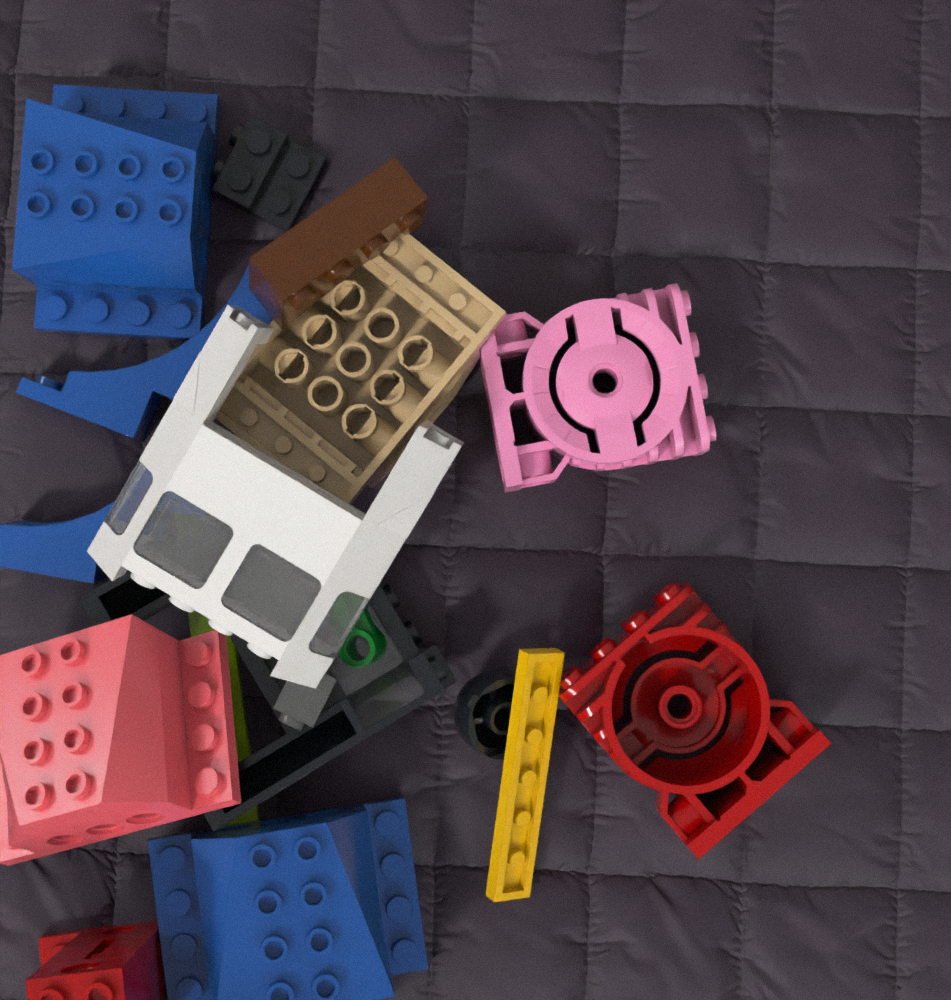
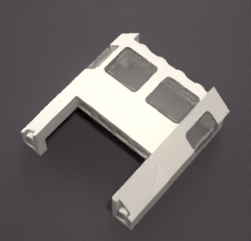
M227 305L87 552L111 581L123 576L129 570L132 572L130 577L136 583L149 589L159 588L170 595L169 600L176 607L187 612H193L194 610L209 618L208 624L216 631L228 636L234 633L247 641V647L256 655L265 659L274 657L279 660L270 676L316 689L438 489L437 487L464 442L428 420L418 425L365 514L213 422L257 344H266L275 329L239 306Z

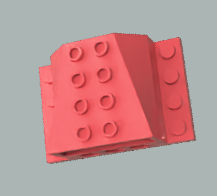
M131 614L0 655V864L10 866L241 804L226 635L213 630L179 641Z

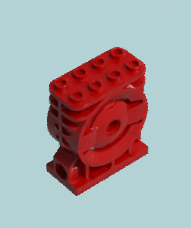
M676 581L675 583H668L652 597L656 604L647 612L639 609L620 625L625 631L615 640L606 637L589 652L593 659L580 669L575 664L561 676V682L559 683L561 687L558 696L627 775L657 791L656 811L699 860L826 749L831 742L819 729L809 722L792 701L784 698L769 697L766 683L758 666L739 641L728 631L729 628L725 623L720 622L711 611L712 608L700 599L689 582L679 584ZM707 641L715 645L698 661L682 657H669L658 660L648 666L636 678L630 692L629 711L631 719L615 732L613 723L623 716L625 686L631 674L643 661L655 654L670 650H684L696 653ZM737 678H741L742 682L729 694L730 715L725 730L709 749L690 758L668 759L658 756L644 768L639 765L656 749L668 753L682 754L696 751L707 745L717 735L725 718L726 700L724 690ZM676 694H683L688 700L687 710L681 716H671L667 708L669 699ZM770 706L779 707L770 715ZM767 738L774 749L772 751L769 750L750 767ZM731 782L728 787L707 804V808L695 795L716 790ZM669 793L679 794L668 804Z

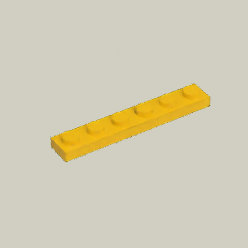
M557 648L519 649L485 894L493 902L530 897L560 690L559 683L561 682L565 652Z

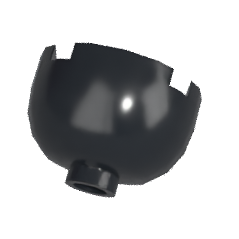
M499 670L483 672L468 680L458 692L454 704V722L460 737L479 754L497 760L503 759L505 756L516 676L515 674Z

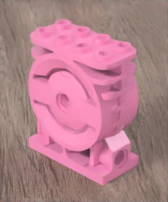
M675 283L667 285L664 289L653 290L648 288L642 289L641 293L632 295L621 293L617 294L615 298L587 300L567 307L544 324L525 311L505 316L479 348L481 354L479 358L505 493L521 490V488L553 483L567 463L577 468L608 471L638 465H649L665 460L671 461L692 455L698 456L709 451L710 442L716 441V429L712 416L705 415L703 399L708 398V389L704 374H697L694 358L699 357L700 350L696 333L689 332L686 316L691 315V303L687 290L680 291L678 284ZM614 324L622 326L623 331L638 338L649 349L659 370V396L653 411L641 424L645 443L637 446L633 421L642 414L650 401L653 392L652 370L646 355L635 343L615 334ZM574 327L577 342L567 350L558 366L555 379L556 394L562 409L575 423L594 431L598 453L590 451L587 434L573 428L561 417L550 395V367L558 350L568 341L567 329ZM527 329L535 334L536 337L528 339ZM526 358L521 379L520 393L512 394L505 389L501 362ZM599 373L610 375L615 382L614 391L608 394L598 392L593 386L592 378ZM523 409L527 424L539 442L514 446L515 437L510 416L512 411ZM550 454L562 460L555 471L553 470Z

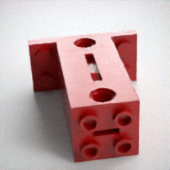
M158 920L43 934L38 938L41 967L25 980L27 1000H168Z

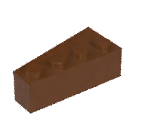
M393 157L249 257V290L281 330H283L368 260H372L383 253L389 244L400 234L408 235L417 229L425 219L424 213L428 202L427 195L399 161Z

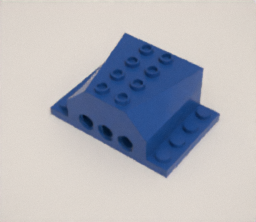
M53 84L52 105L26 98L12 270L37 287L34 329L43 332L189 340L203 329L213 205L212 188L214 186V183L210 182V176L216 164L220 98L218 94Z
M404 797L226 825L215 831L212 828L148 838L168 1000H381L396 997L392 975L428 969Z

